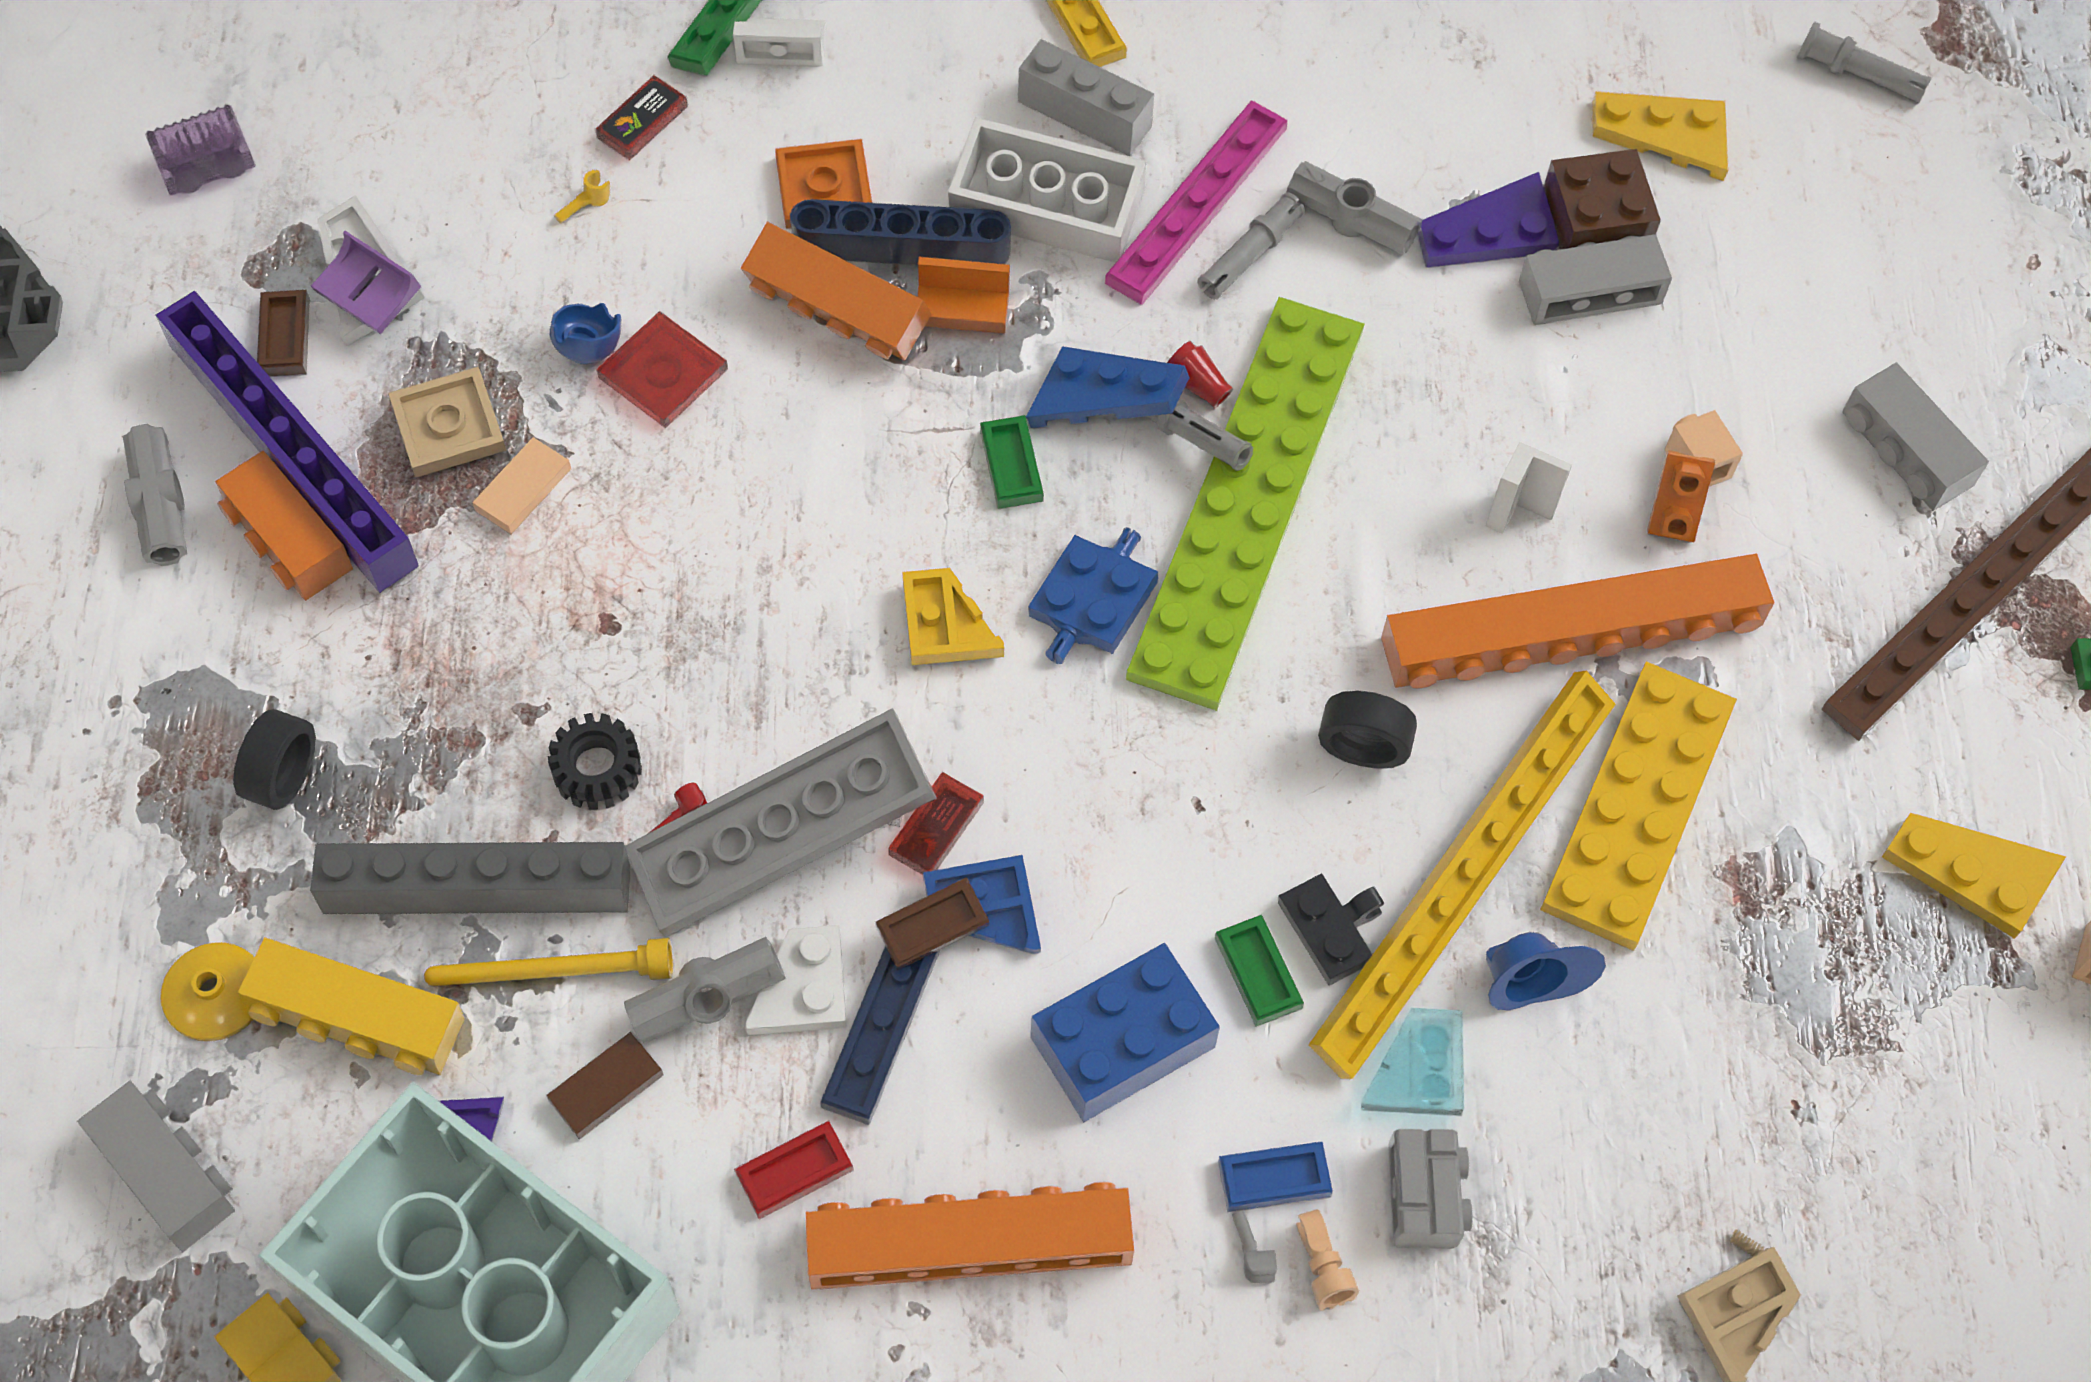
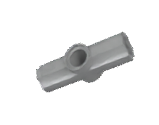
M1301 161L1287 186L1286 193L1294 194L1299 198V203H1303V205L1331 218L1333 227L1340 234L1348 237L1364 235L1400 254L1407 253L1421 228V218L1377 197L1375 188L1367 180L1361 178L1343 180L1307 161Z
M149 424L133 426L126 435L122 436L129 479L124 481L131 513L137 521L138 537L141 545L140 550L146 563L159 564L160 566L179 563V559L182 556L187 555L180 511L185 509L178 476L172 468L169 440L163 427H154Z
M764 937L716 960L709 957L692 959L680 970L679 977L624 1001V1006L637 1037L645 1044L693 1021L706 1024L717 1022L727 1015L732 1003L786 979L774 948L767 937ZM704 988H712L707 992H698Z

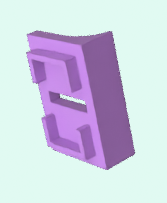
M344 231V240L340 251L311 285V288L381 334L422 286L412 273L347 231ZM378 270H381V272L374 278V280L361 293V295L355 301H353L355 296L362 290V288L369 282V280L376 274V272Z

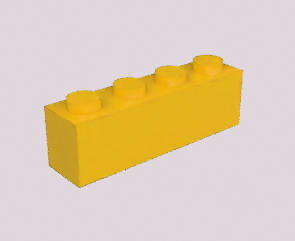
M264 937L237 992L248 1010L247 1014L260 1023L277 1026L280 1021L297 1027L296 1031L310 1040L324 1043L328 1037L346 1043L344 1047L355 1055L374 1059L375 1055L378 1054L393 1059V1064L396 1067L414 1075H423L425 1070L441 1075L465 1020L457 1001Z

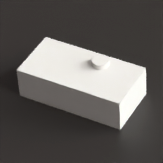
M975 117L948 190L949 207L1000 211L1010 220L1011 235L1116 263L1125 251L1145 191L1146 161Z

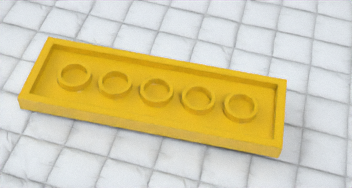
M1647 661L1645 662L1540 911L1630 950H1635L1737 701L1736 698Z

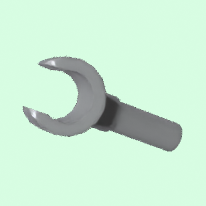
M1244 1210L1234 1212L1232 1217L1243 1244L1244 1274L1246 1279L1252 1283L1274 1282L1277 1272L1275 1250L1257 1251V1243Z

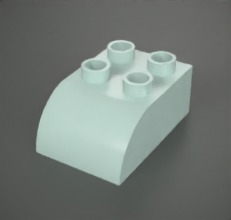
M414 1082L406 1088L258 1255L318 1313L401 1382H624L681 1312L667 1276Z

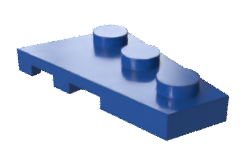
M1062 346L1026 419L1031 428L1047 427L1049 420L1069 419L1071 424L1087 423L1089 416L1114 414L1117 419L1172 414L1189 380V375L1186 367L1183 365Z

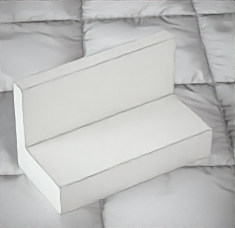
M749 18L746 22L734 21L733 39L737 64L823 66L825 20Z
M1519 442L1500 479L1485 526L1503 534L1517 505L1552 520L1573 464Z

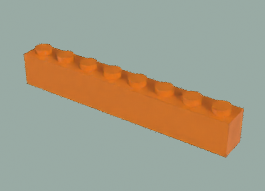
M1755 553L1390 614L1386 617L1381 640L1395 688L1411 686L1412 688L1419 689L1431 686L1439 680L1457 678L1462 681L1472 680L1486 672L1504 670L1508 673L1519 672L1533 664L1550 662L1554 665L1566 664L1580 656L1597 654L1600 657H1608L1627 648L1643 646L1645 649H1655L1674 640L1689 638L1691 641H1702L1712 637L1715 633L1733 630L1740 634L1748 633L1764 624L1775 602L1759 557Z

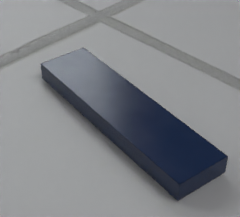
M886 946L884 947L820 1101L822 1109L870 1125L941 949L897 970Z

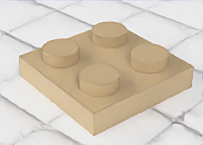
M479 366L388 393L415 478L507 451Z

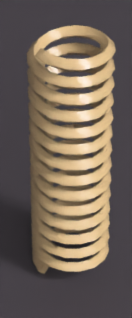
M1734 1230L1730 1243L1737 1245V1248L1740 1247V1250L1747 1251V1254H1750V1256L1764 1250L1765 1247H1761V1244L1757 1246L1758 1242L1754 1243V1240L1751 1241V1237L1748 1238L1747 1235L1744 1237V1233L1741 1234V1231L1737 1233L1738 1230Z

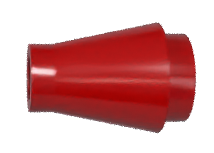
M1188 341L1167 362L1185 366L1189 375L1185 388L1207 401L1213 408H1217L1233 391V387L1226 382L1202 345L1197 347L1191 341Z

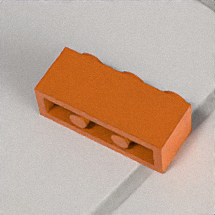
M264 450L215 481L223 498L217 502L221 512L232 526L239 523L244 526L248 532L243 534V536L259 558L267 554L274 564L270 566V569L286 591L294 587L306 601L353 570L344 545Z

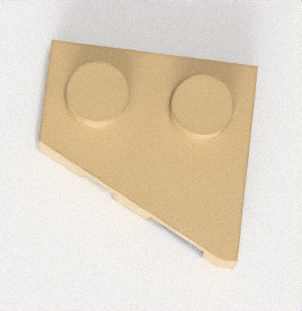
M1773 1246L1677 1295L1722 1381L1746 1382L1747 1377L1745 1375L1760 1352L1766 1351L1777 1334L1776 1329L1780 1321L1790 1314L1801 1294Z

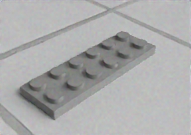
M892 708L625 845V848L658 930L667 937L937 797L897 713Z

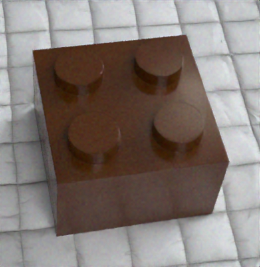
M1637 149L1551 160L1543 187L1559 240V250L1574 248L1584 243L1599 244L1617 241L1627 236L1642 237L1657 233L1661 219Z

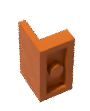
M919 257L917 297L924 300L931 312L925 327L1005 334L1010 292V265Z

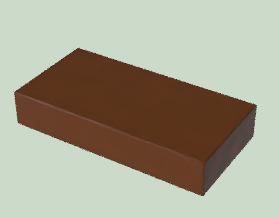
M306 289L260 292L257 363L269 377L307 375L310 298Z
M967 877L875 921V926L897 970L947 947L990 924Z
M629 1032L548 1093L546 1097L580 1140L664 1076L660 1066L632 1032Z

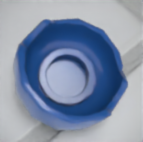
M580 303L564 305L552 315L550 339L555 349L562 356L580 364L597 363L615 351L621 334L622 317L621 314H616L614 317L611 316L604 303H599L593 307Z

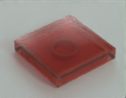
M659 311L596 370L600 380L664 428H667L728 370V364L726 359Z

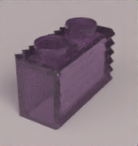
M225 104L223 108L217 107L214 111L208 110L206 114L199 113L197 117L191 115L189 119L182 118L180 122L174 121L172 125L165 124L163 128L156 127L154 131L148 130L145 133L170 196L179 192H195L203 184L223 177L228 179L236 178L242 175L245 170L256 166L233 108L229 104Z

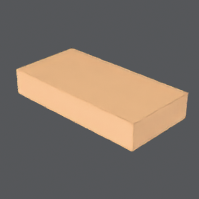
M533 437L472 502L475 511L512 534L571 470L570 461Z

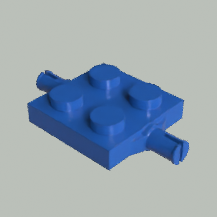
M1124 528L1113 548L1102 547L1074 535L1029 604V617L1051 626L1057 633L1052 644L1045 652L1047 658L1052 662L1056 659L1057 664H1062L1074 643L1093 645L1113 654L1159 581L1158 571L1129 557L1141 540L1140 534L1134 529L1131 533V528Z

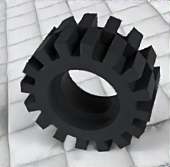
M593 713L584 714L586 723L579 725L576 717L568 720L570 728L568 732L562 727L555 732L558 742L550 741L548 748L551 756H548V764L556 788H559L560 795L565 800L571 797L572 804L581 808L585 801L589 810H598V802L604 801L606 809L615 806L613 797L618 795L622 802L629 797L628 786L634 790L639 783L637 775L642 773L641 757L634 734L630 728L626 730L623 721L617 718L612 724L610 715L601 713L600 721L596 722ZM606 748L614 755V762L611 768L602 774L584 775L576 768L578 757L589 749Z

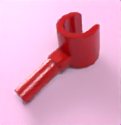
M697 783L685 784L675 792L674 797L679 808L671 812V815L650 832L707 804L703 792L699 789Z

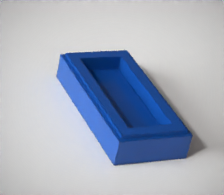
M1323 1141L1219 1156L1218 1159L1227 1212L1329 1198L1333 1193Z

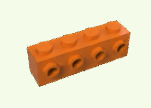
M768 221L740 268L751 282L749 288L768 300H773L776 295L788 301L787 307L805 319L811 320L813 315H816L826 320V327L833 333L848 340L853 334L867 341L864 346L868 350L887 360L892 354L905 361L931 316V312L923 299Z

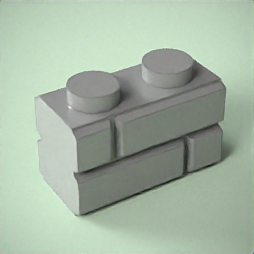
M1398 1129L1393 1131L1388 1147L1394 1246L1397 1248L1458 1247L1464 1236V1231H1471L1473 1219L1471 1200L1462 1199L1461 1179H1467L1469 1174L1467 1147H1458V1134L1454 1129H1430L1428 1131L1423 1129Z

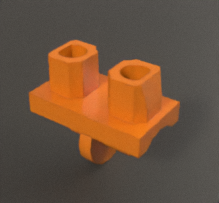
M1667 450L1647 527L1648 534L1695 543L1715 466L1714 459L1694 457Z

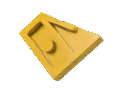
M951 568L902 572L911 665L1004 657V641L999 635L995 636L983 620V612L972 598L965 595L962 590V583Z

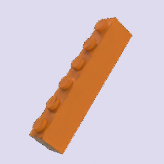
M1097 1182L1086 1185L1084 1191L1062 1192L1060 1187L1044 1186L1031 1190V1195L1009 1196L1007 1191L991 1190L978 1194L977 1199L956 1200L954 1195L938 1194L926 1197L924 1203L903 1204L902 1200L896 1198L878 1199L871 1202V1207L849 1209V1205L842 1202L821 1204L817 1207V1211L805 1212L808 1277L811 1290L1132 1265L1134 1241L1128 1188H1115V1184L1110 1182Z

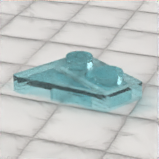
M1411 1008L1372 1083L1363 1096L1361 1111L1461 1116L1464 1111L1463 1010Z

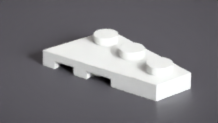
M356 195L317 219L327 266H329L340 251L344 240L343 232L347 231L405 269ZM378 270V271L376 272V274L369 280V282H368V283L362 288V290L355 296V298L353 299V301H355V300L361 295V293L368 287V285H369V284L374 280V278L381 272V270ZM420 290L416 292L398 314L425 298ZM336 306L340 324H338L340 336L347 347L373 331V329Z

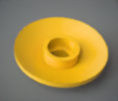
M216 942L195 947L177 959L168 970L161 988L162 1010L173 1028L182 1035L199 1041L222 1040L246 1028L254 1019L247 1014L248 1010L237 992L252 964L254 956L237 945ZM213 978L217 979V984L212 990L201 991V986L204 982Z

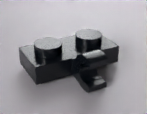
M1321 873L1278 895L1277 903L1328 986L1361 970L1373 955L1356 927L1370 922L1382 914L1379 907L1384 905V901L1374 886L1360 892L1342 906L1326 878Z

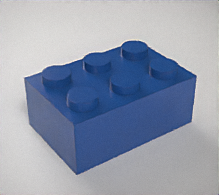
M1164 942L1031 1016L1030 1038L1084 1123L1216 1048L1220 1025Z

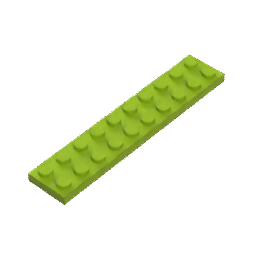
M1280 296L1278 297L1225 428L1227 432L1252 444V457L1248 464L1238 471L1220 459L1213 457L1127 669V681L1215 711L1218 710L1362 337L1365 323Z

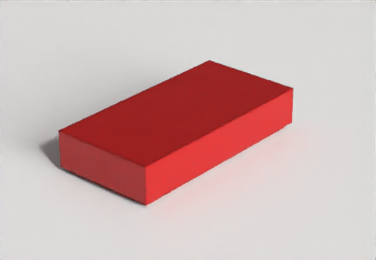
M830 1121L734 1169L758 1219L854 1171L853 1165Z

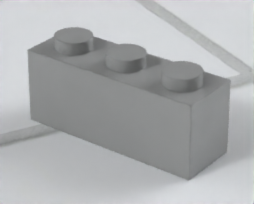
M1040 39L1018 68L1019 103L1123 154L1131 156L1152 127L1155 93L1043 39Z
M1654 234L1642 237L1627 236L1617 241L1599 244L1584 243L1574 248L1556 251L1541 250L1534 254L1526 255L1519 284L1533 325L1663 304L1672 276L1657 235Z
M1897 362L1855 386L1842 410L1851 427L1860 432L1871 443L1882 461L1892 466L1908 484L1913 495L1922 499L1932 511L1975 486L1989 463L1987 458Z
M130 1080L78 1119L77 1123L166 1236L183 1253L236 1211L225 1198V1195L233 1189L213 1164L205 1171L200 1167L193 1157L202 1150L182 1126L173 1133L163 1119L171 1114V1111L151 1088L145 1094H142Z

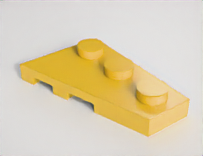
M1910 813L1882 855V858L2015 939L2023 930L2066 856Z

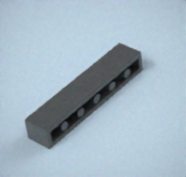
M624 842L316 843L310 892L323 914L628 912L631 866Z

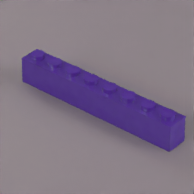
M195 290L155 315L171 349L259 452L265 451L345 547L348 557L379 593L419 567L408 536Z

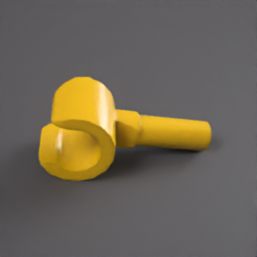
M588 171L583 177V192L554 214L556 220L561 224L588 204L593 206L605 205L610 197V181L598 186L600 184V171Z

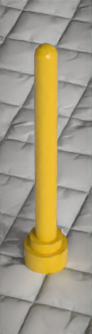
M670 938L648 939L646 945H638L635 951L436 965L426 969L424 980L430 986H445L639 971L640 976L649 975L650 980L672 979V946Z

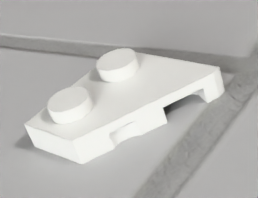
M829 925L788 929L777 953L786 979L760 990L746 1020L747 1035L847 1028L840 926Z

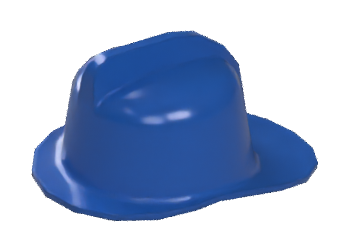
M1537 932L1519 934L1507 942L1491 947L1486 951V961L1494 980L1488 993L1489 1002L1498 1010L1509 1011L1533 1003L1561 999L1578 994L1592 986L1602 976L1606 968L1604 955L1597 949L1587 946L1559 948L1554 942H1551L1544 935Z

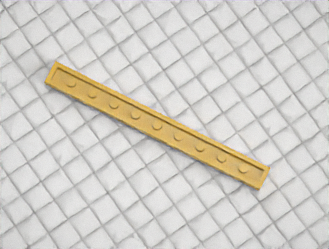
M1587 670L1572 674L1308 1044L1341 1079L1353 1080L1616 705Z

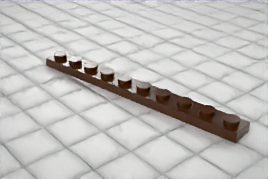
M2091 448L1825 702L1821 710L1856 740L1860 741L2091 517Z

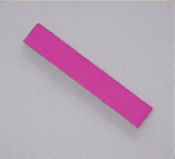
M1251 100L1107 272L1105 284L1143 305L1287 130L1288 120Z

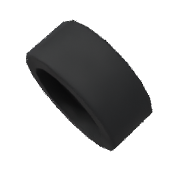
M1344 691L1331 696L1325 704L1318 737L1320 745L1329 754L1344 762L1375 769L1394 768L1405 764L1411 756L1417 720L1416 715L1406 705L1391 697L1375 692Z
M271 709L262 713L248 730L238 751L233 775L236 795L273 810L286 807L295 798L311 767L316 742L313 724L305 719L277 709Z

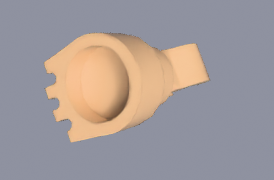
M1316 1209L1298 1215L1300 1222L1296 1223L1301 1241L1311 1258L1309 1262L1313 1275H1319L1311 1284L1319 1310H1325L1327 1307L1332 1309L1337 1305H1345L1347 1301L1355 1300L1359 1293L1358 1286L1351 1269L1339 1268L1342 1265V1260L1337 1251H1332L1331 1241L1320 1211Z

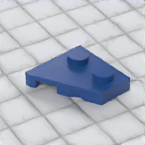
M1023 855L923 872L926 896L966 877L968 878L990 921L989 926L969 936L1031 954L1041 952Z

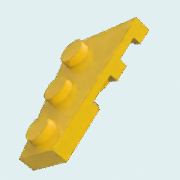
M1595 91L1592 101L1593 137L1630 150L1637 149L1642 154L1651 150L1672 157V164L1687 168L1689 163L1710 170V177L1722 181L1725 180L1728 172L1725 101Z

